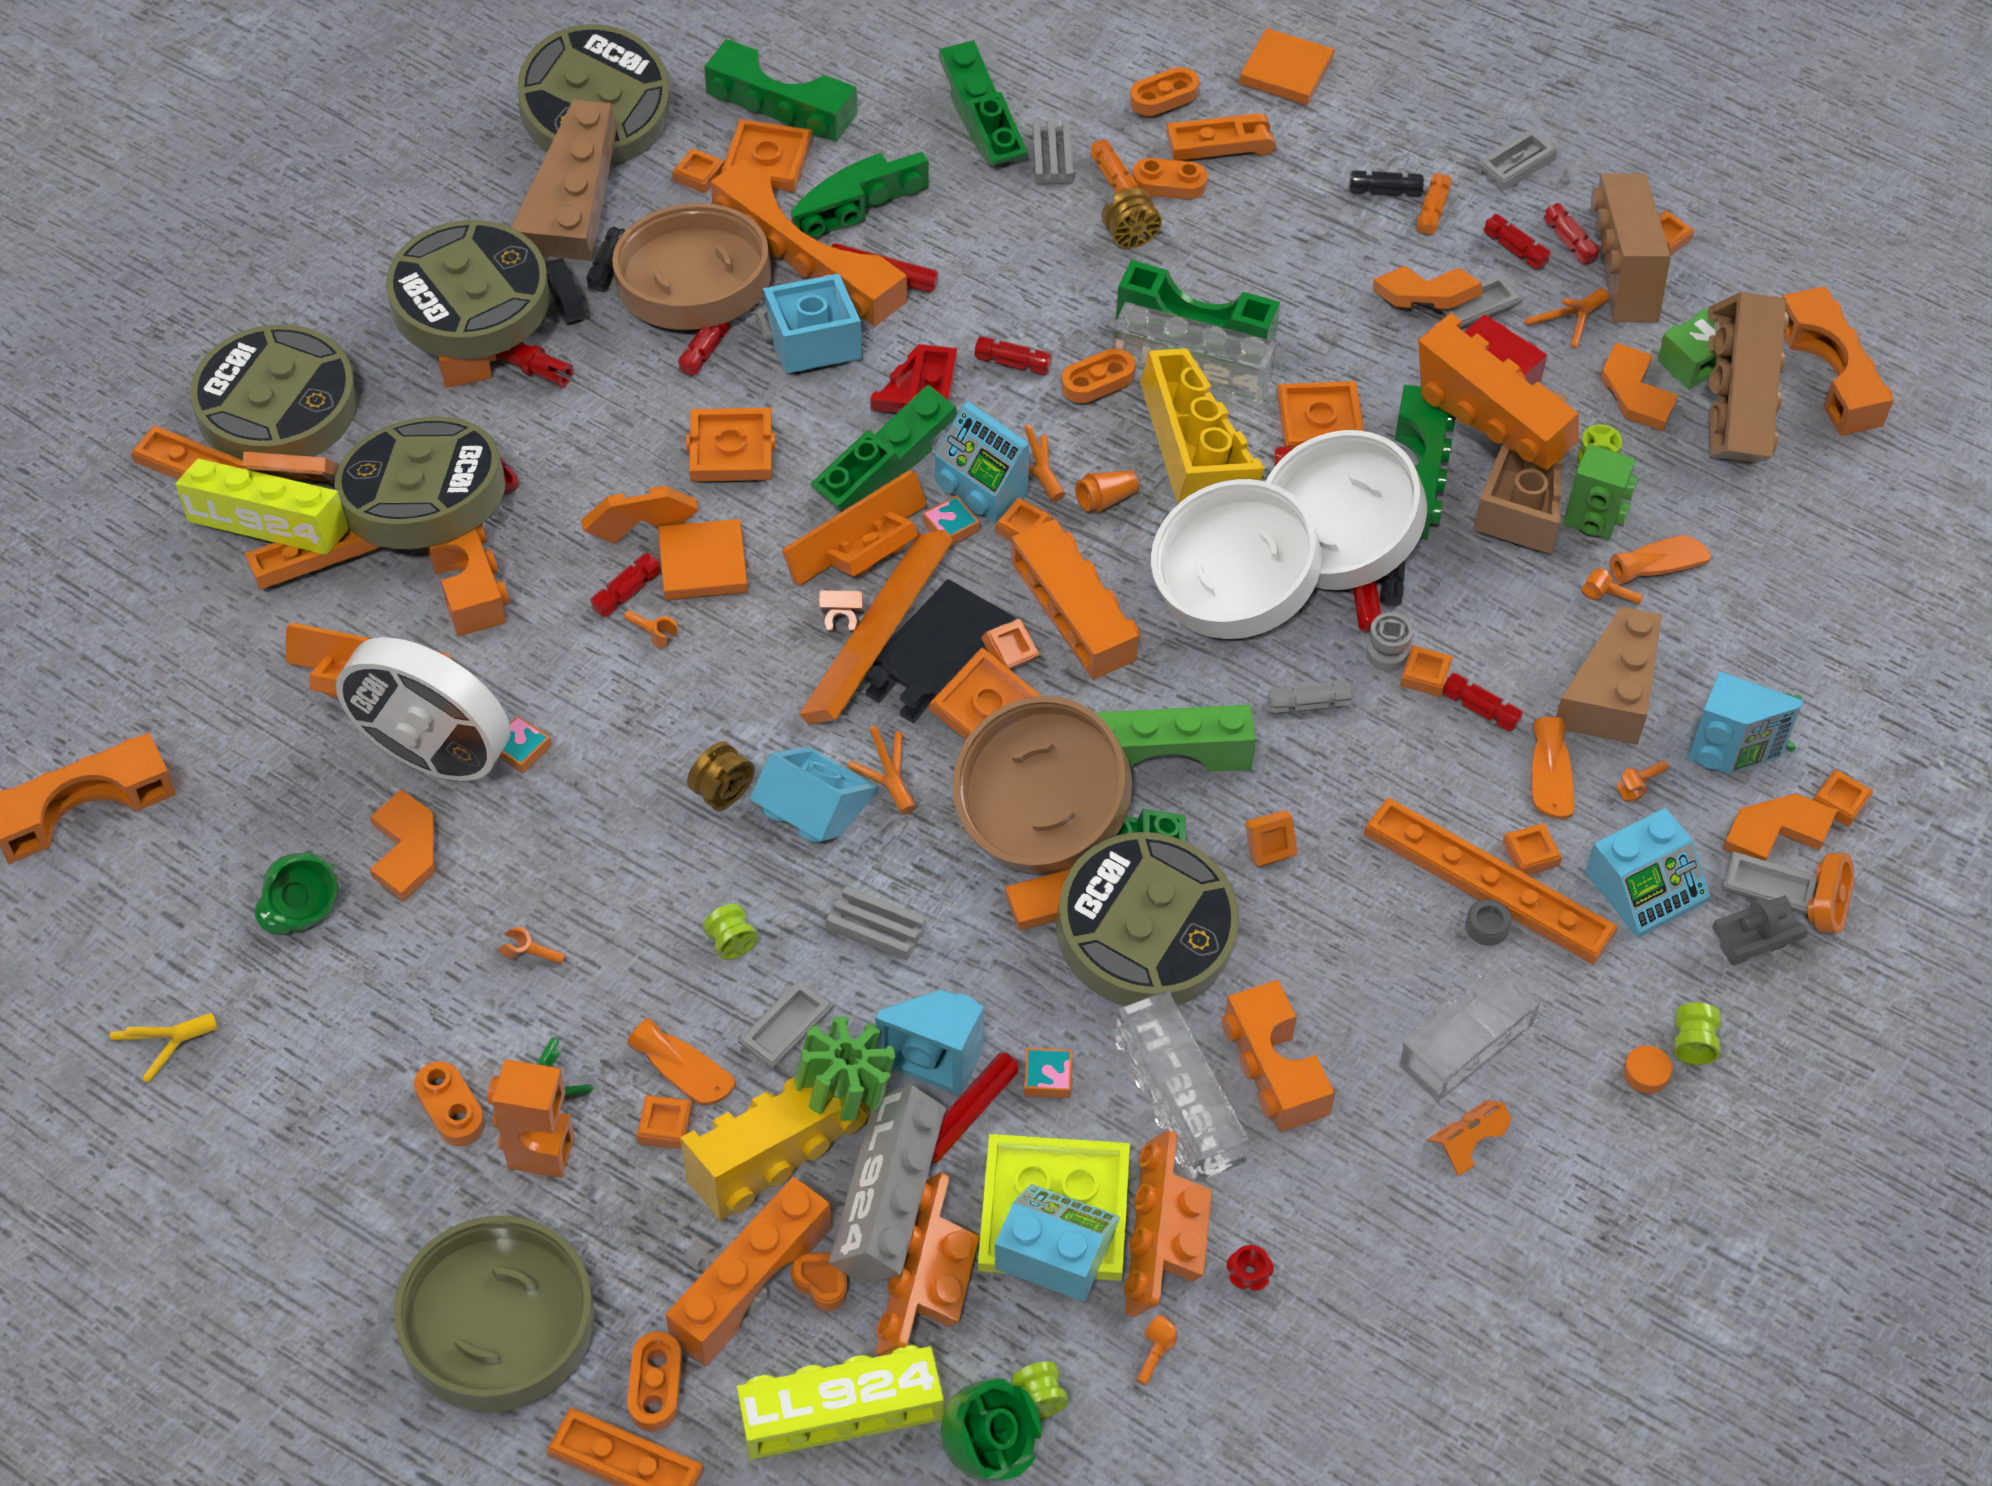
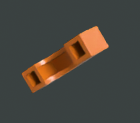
M1826 286L1782 295V298H1786L1785 311L1789 315L1788 327L1783 334V338L1790 350L1805 351L1821 357L1833 367L1838 376L1832 381L1824 409L1839 435L1843 436L1884 426L1890 408L1893 406L1892 392L1887 385H1884L1876 371L1873 359L1867 356L1859 343L1856 331L1850 328L1844 318L1839 302L1833 299Z
M150 733L127 739L117 746L94 755L85 756L79 761L53 772L43 773L37 778L11 789L1 790L0 847L7 863L11 864L51 847L52 833L57 822L70 809L84 802L102 799L113 800L126 805L136 812L175 796L176 793L168 770Z
M793 1176L667 1311L665 1316L668 1334L678 1341L684 1351L706 1367L738 1332L747 1308L763 1285L780 1268L796 1261L801 1255L809 1254L832 1229L830 1203Z

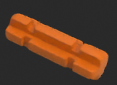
M1101 139L1099 142L1094 141L1091 144L1092 150L1090 154L1095 162L1099 164V168L1111 186L1115 188V192L1119 193L1122 190L1138 188V184L1129 175L1130 172L1118 154L1113 151L1114 148L1107 139Z
M1438 172L1432 175L1430 187L1427 190L1421 208L1422 211L1417 220L1416 230L1420 234L1425 233L1431 236L1436 233L1438 221L1441 218L1447 200L1446 197L1451 188L1452 179L1448 174L1442 175Z

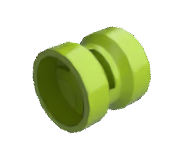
M1700 1002L1687 1003L1678 1007L1675 1011L1674 1026L1679 1031V1034L1674 1039V1056L1679 1061L1692 1065L1714 1063L1719 1059L1721 1042L1716 1036V1033L1721 1028L1720 1010L1715 1006Z

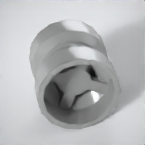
M1384 613L1373 620L1366 650L1367 659L1370 664L1383 671H1395L1406 664L1410 651L1409 645L1413 636V626L1410 621L1397 613Z

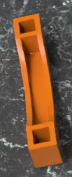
M742 158L710 181L711 204L735 209L754 220L766 236L769 252L774 257H780L792 266L800 276L813 279L840 274L859 318H863L875 327L907 303L906 274L879 255L858 254L839 250L820 243L800 231L787 219L779 208L772 192L770 176L745 158Z

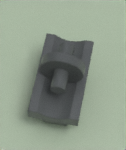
M1786 895L1770 901L1764 898L1755 900L1750 904V908L1717 919L1712 926L1721 941V950L1732 965L1745 962L1748 958L1769 950L1775 951L1784 948L1789 943L1805 938L1808 932L1805 925L1794 915Z

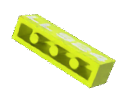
M197 459L175 483L187 521L325 555H328L349 530L337 490L202 459Z
M908 1345L906 1348H897L889 1355L875 1358L859 1355L847 1359L840 1365L826 1368L819 1365H810L798 1369L795 1374L777 1378L771 1375H761L751 1378L746 1384L737 1385L739 1408L749 1460L941 1421L944 1413V1399L931 1346L919 1348L918 1346Z

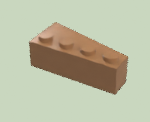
M583 100L572 101L511 228L528 237L537 246L542 256L586 261L593 260L617 129L611 103Z
M1601 173L1599 187L1592 190L1591 209L1597 213L1596 225L1601 240L1612 322H1659L1671 255L1647 175Z
M1741 291L1708 307V320L1716 322V335H1711L1708 338L1709 353L1716 354V366L1709 375V389L1712 390L1713 394H1717V401L1710 408V457L1749 463H1758L1773 457V453L1778 445V432L1775 430L1776 414L1782 403L1779 378L1785 365V353L1782 351L1783 334L1786 332L1789 323V315L1785 311L1786 298Z
M1551 391L1553 394H1555L1558 398H1560L1562 401L1566 403L1565 394ZM1502 445L1481 495L1473 530L1552 555L1560 525L1559 509L1562 490L1561 469L1563 457L1548 470H1545L1533 462L1524 460L1518 453Z

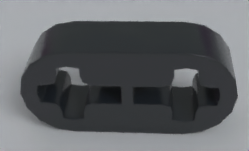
M558 258L545 262L549 290L564 323L567 324L584 319L585 311L582 299L564 259Z

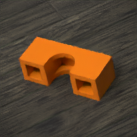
M482 523L458 538L426 547L435 575L451 570L462 571L456 576L441 580L446 606L457 637L506 623L503 606L510 605L503 580L496 582L493 576L498 574L494 554L491 549L487 551L483 549L482 544L487 543Z
M1277 979L1229 995L1227 997L1225 1015L1221 1017V1023L1228 1041H1235L1241 1052L1239 1059L1244 1075L1248 1080L1254 1079L1260 1091L1258 1092V1100L1263 1114L1266 1118L1272 1117L1279 1132H1283L1329 1116L1335 1092L1316 1054L1300 1060H1290L1280 1056L1273 1049L1274 1046L1293 1039L1297 1018Z
M504 1059L500 1075L492 1077L488 1088L487 1102L493 1105V1126L499 1130L498 1148L504 1151L508 1169L563 1178L574 1140V1132L570 1115L559 1113L565 1096V1087L560 1068Z

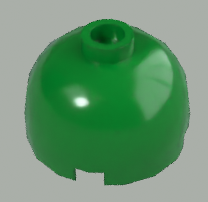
M986 1379L963 1387L951 1398L942 1415L940 1436L943 1449L951 1463L968 1477L993 1482L1021 1476L1033 1464L1037 1455H1031L1034 1449L1035 1439H1041L1042 1426L1038 1408L1028 1391L1021 1386H1013L1006 1382L1007 1379Z

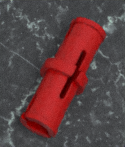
M521 342L510 348L509 351L506 350L495 354L496 358L520 367L522 373L530 377L536 374L560 388L566 387L570 380L557 374V371L570 376L573 375L574 371L572 364L547 355L545 349L537 345L530 347Z

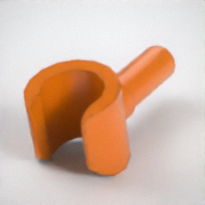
M1602 568L1592 571L1581 588L1582 593L1591 600H1599L1605 592L1640 605L1643 595L1614 583L1611 574Z
M627 610L624 614L625 620L652 634L651 641L657 648H664L668 645V637L660 632H667L674 637L677 636L678 626L673 618L662 616L652 621L630 610Z
M1662 760L1638 772L1636 768H1627L1622 774L1623 781H1619L1616 785L1624 801L1632 802L1641 798L1647 792L1644 782L1668 770V764Z
M514 927L504 933L505 936L514 938L517 941L518 948L511 944H503L498 949L505 958H516L524 952L560 965L565 956L563 953L531 941L529 932L523 927Z
M1161 1314L1153 1319L1144 1333V1336L1155 1344L1149 1351L1148 1357L1136 1379L1139 1384L1147 1386L1164 1352L1170 1351L1177 1342L1175 1325Z

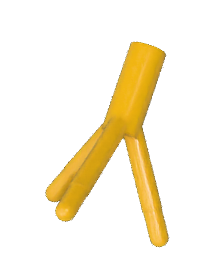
M208 1013L171 1027H126L125 1031H112L109 1034V1038L111 1040L170 1038L168 1044L143 1075V1081L150 1082L181 1042L217 1030V1024L213 1014Z

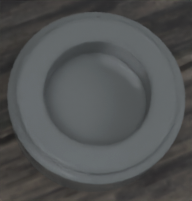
M1488 899L1480 900L1469 908L1465 929L1469 937L1475 942L1487 946L1497 945L1507 938L1512 924V917L1509 910L1500 902Z

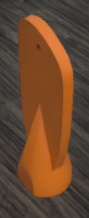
M1679 535L1647 544L1633 552H1621L1612 555L1609 563L1610 572L1618 584H1623L1634 580L1638 576L1663 575L1702 566L1709 562L1711 555L1709 550L1696 539L1686 535Z
M1541 717L1533 723L1537 742L1533 752L1531 769L1532 802L1537 811L1555 819H1567L1574 812V790L1570 757L1563 740L1566 733L1565 720L1560 717Z
M645 1018L634 1029L628 1039V1046L637 1052L645 1054L651 1064L665 1079L692 1101L700 1105H711L722 1101L732 1093L735 1087V1079L730 1073L693 1046L675 1036L663 1033L650 1018Z

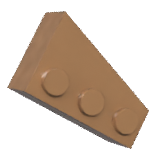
M1619 607L1560 700L1556 717L1565 720L1566 731L1638 745L1648 713L1662 614Z

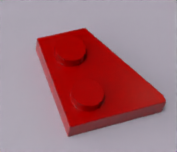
M918 344L907 355L906 362L898 365L889 375L890 382L881 392L875 390L872 393L870 410L898 413L927 385L950 402L957 363V348Z

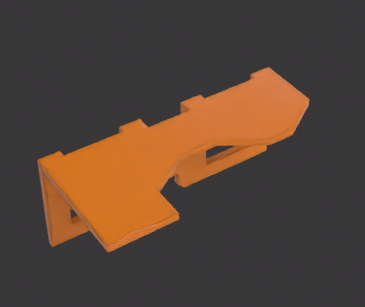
M1487 1099L1462 1115L1461 1120L1450 1123L1429 1137L1427 1141L1443 1144L1457 1175L1460 1176L1475 1166L1471 1155L1477 1142L1485 1137H1500L1505 1134L1512 1118L1504 1102ZM1495 1107H1497L1496 1110H1494V1111H1492L1491 1113H1489L1488 1115L1484 1116L1486 1113H1488L1489 1111H1491L1492 1109H1494ZM1476 1120L1480 1122L1469 1129L1468 1125ZM1459 1131H1462L1461 1133H1459L1458 1135L1449 1140L1450 1137H1452Z

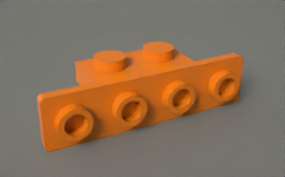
M908 470L784 547L782 554L792 581L801 585L830 566L852 577L869 571L873 564L889 554L899 552L906 543L916 538L918 533L914 522L906 518L921 510L927 504L917 473Z
M292 622L286 627L285 659L289 664L314 669L310 673L309 690L324 692L329 697L338 698L336 693L338 675L356 648L364 641L372 638ZM438 652L451 659V656L449 654Z
M1170 1130L1148 1141L1143 1146L1139 1155L1141 1172L1139 1189L1134 1198V1207L1136 1209L1134 1232L1129 1241V1250L1131 1252L1130 1270L1124 1285V1293L1126 1295L1125 1314L1136 1317L1158 1305L1163 1270L1190 1281H1195L1204 1276L1212 1190L1173 1174L1177 1133Z
M942 1172L926 1180L902 1273L889 1279L887 1291L890 1294L886 1312L880 1318L876 1329V1336L879 1340L875 1354L878 1356L889 1355L900 1347L906 1348L916 1312L947 1327L959 1322L979 1235L940 1217L949 1181V1176Z

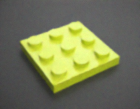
M989 1134L978 1272L1004 1273L995 1269V1242L1013 1202L1030 1184L1120 1216L1119 1223L1095 1279L1122 1281L1130 1143Z

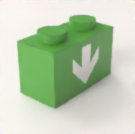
M1707 308L1702 309L1694 318L1680 326L1674 325L1670 327L1661 339L1662 345L1657 361L1688 390L1709 379V375L1716 366V354L1709 353L1708 339L1711 335H1716V322L1708 320Z

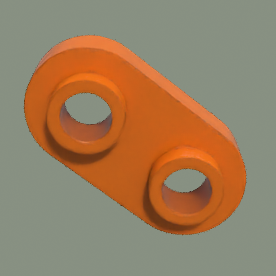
M1175 67L1139 80L1130 89V106L1133 111L1140 115L1153 116L1187 104L1198 96L1199 77L1189 68Z
M1144 158L1136 162L1132 169V177L1138 184V188L1147 191L1149 196L1189 200L1202 196L1207 188V171L1203 166L1195 162Z
M1112 348L1066 367L1062 373V394L1072 402L1087 403L1124 388L1134 379L1135 359L1129 352L1123 349Z
M1828 853L1824 861L1820 862L1817 866L1816 878L1818 886L1815 898H1811L1808 903V918L1811 924H1815L1819 933H1841L1844 929L1854 886V866L1848 853Z
M442 1061L432 1062L422 1067L414 1079L415 1092L419 1103L443 1141L453 1146H465L476 1141L484 1130V1117L480 1105L459 1071L453 1065ZM435 1079H444V1082L440 1085L430 1084ZM457 1113L466 1114L461 1120L451 1119Z
M655 1331L643 1335L635 1343L632 1350L627 1406L632 1422L638 1428L645 1431H659L668 1427L674 1421L678 1412L682 1354L678 1341L672 1335L665 1332ZM656 1357H662L666 1360L665 1364L661 1367H653L649 1363ZM651 1403H658L662 1406L657 1413L645 1411V1408Z

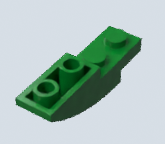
M975 40L940 48L939 60L951 86L950 97L969 136L983 157L992 166L1027 157V149L1002 91L996 92Z
M923 151L890 162L886 161L882 152L862 159L829 176L807 193L792 209L791 222L806 235L816 238L820 235L866 221V208L928 189L929 161Z
M927 385L875 434L869 430L863 433L810 483L811 487L838 510L854 505L910 470L932 451L930 441L956 418L958 414L956 406Z

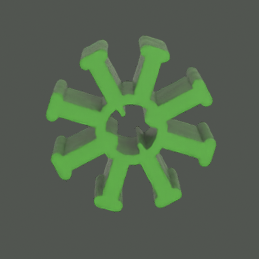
M846 1016L833 1018L829 1035L820 1031L818 1025H814L808 1030L798 1062L794 1084L797 1091H801L802 1088H813L808 1107L816 1113L822 1114L825 1105L833 1097L839 1098L842 1109L840 1119L842 1121H852L857 1117L861 1101L868 1105L872 1112H875L882 1105L895 1060V1053L892 1046H887L886 1049H875L880 1029L871 1023L866 1024L864 1032L856 1040L850 1039L847 1028L849 1018Z

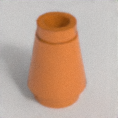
M1132 470L1087 473L1075 485L1076 498L1080 507L1086 512L1092 510L1095 513H1099L1137 493L1139 489L1138 479Z

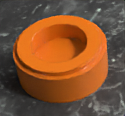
M1640 1046L1629 1053L1624 1065V1077L1633 1089L1641 1093H1657L1663 1090L1669 1082L1672 1074V1062L1661 1049L1654 1046Z

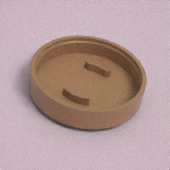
M692 203L676 205L655 211L631 225L619 238L612 258L617 292L623 305L639 319L669 329H701L705 326L713 327L731 321L746 313L763 297V288L769 286L771 279L768 243L763 230L744 213L715 204Z
M1029 697L1011 702L997 709L980 722L968 736L955 764L952 787L953 799L958 817L964 829L990 858L1014 871L1026 874L1048 875L1071 869L1086 851L1098 843L1117 835L1130 806L1132 795L1131 769L1125 751L1106 722L1091 709L1061 697Z

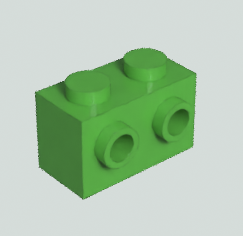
M1588 444L1576 472L1563 525L1583 531L1589 535L1610 540L1616 525L1624 527L1630 511L1631 503L1624 501H1631L1639 478L1632 476L1636 459Z

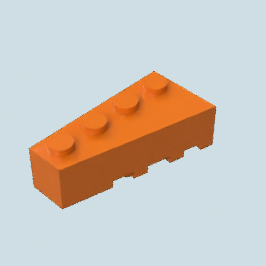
M1449 313L1418 340L1422 398L1430 405L1439 407L1453 415L1462 424L1470 425L1487 435L1493 442L1500 443L1518 453L1524 460L1533 462L1548 470L1579 442V413L1538 381L1533 386L1529 384L1520 370L1521 367L1509 358L1505 362L1500 361L1486 350L1489 347L1488 341L1477 333L1471 338L1459 328L1462 321L1452 313Z

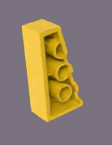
M1187 348L1150 350L1140 384L1177 505L1196 491L1215 483L1236 479L1261 481L1265 470L1259 458L1253 459L1247 449L1248 441L1242 432H1236L1229 422V412L1224 404L1217 402L1211 394V384Z
M794 1076L786 1081L782 1093L775 1096L773 1093H767L766 1091L753 1098L751 1105L745 1113L735 1118L730 1112L717 1117L712 1123L715 1129L699 1136L693 1130L680 1137L686 1182L719 1221L731 1213L739 1214L747 1209L754 1201L755 1196L770 1186L777 1187L784 1183L790 1177L793 1170L806 1160L813 1161L821 1157L828 1150L830 1144L845 1133L852 1134L859 1130L870 1116L869 1106L861 1101L856 1119L842 1121L840 1119L842 1112L840 1100L833 1097L825 1105L823 1113L818 1114L808 1107L813 1088H802L801 1091H797L794 1084Z

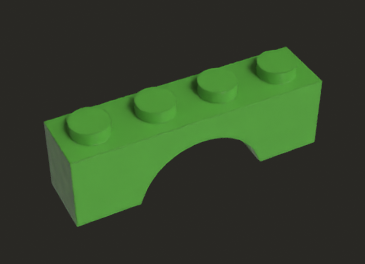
M1251 705L1095 712L1115 734L1125 751L1130 767L1149 757L1178 754L1197 759L1207 768L1208 772L1251 770L1255 733Z

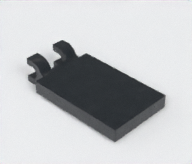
M947 579L884 646L873 663V668L866 674V681L871 683L866 689V696L880 703L897 682L905 686L907 689L900 695V701L906 705L900 710V716L914 724L930 702L982 647L988 652L981 637L990 630L1015 621L1016 617L952 580Z

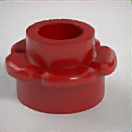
M1245 1245L1230 1255L1227 1260L1226 1269L1230 1272V1282L1240 1290L1250 1288L1252 1291H1259L1269 1284V1276L1273 1275L1274 1265L1265 1250L1255 1245ZM1249 1266L1253 1267L1254 1272L1248 1273L1246 1272L1245 1268Z

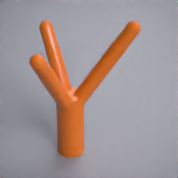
M1599 288L1582 300L1564 298L1562 303L1568 307L1528 317L1524 320L1525 325H1532L1575 313L1578 316V320L1571 341V347L1575 349L1579 345L1588 314L1608 302L1609 294L1605 289Z
M1026 424L1024 430L1037 464L1035 466L1029 465L1028 474L1037 477L1052 502H1058L1065 497L1066 493L1049 467L1048 437L1045 434L1040 436L1039 447L1032 426Z
M872 725L869 731L886 774L883 775L854 761L848 763V768L885 785L900 814H909L916 809V805L900 777L903 734L900 731L894 734L891 763L878 727Z

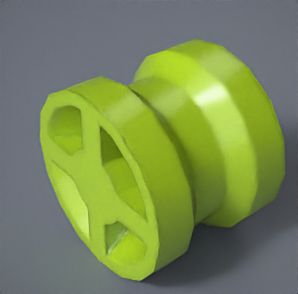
M1603 424L1588 427L1583 432L1581 447L1577 456L1578 465L1581 463L1588 444L1619 453L1623 441L1620 433L1616 429Z
M726 904L717 908L706 917L702 925L706 936L715 940V951L723 960L736 959L746 954L756 945L759 939L755 928L745 922L747 919L746 913L739 904Z
M1045 1361L1028 1365L1011 1377V1384L1013 1386H1021L1028 1391L1038 1408L1040 1420L1058 1414L1069 1404L1066 1391L1059 1387L1060 1372L1055 1362Z

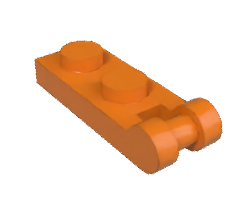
M1262 113L1167 123L1166 137L1173 160L1255 152L1257 155L1265 156L1272 153L1276 148L1274 136L1269 132L1270 124L1268 117Z

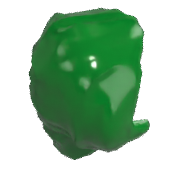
M312 850L304 853L288 854L274 861L263 877L262 896L254 909L255 918L262 929L271 934L286 935L290 931L303 932L309 927L318 925L326 915L332 912L334 903L337 900L339 885L337 881L338 875L334 873L335 864L328 863L321 855L314 854Z

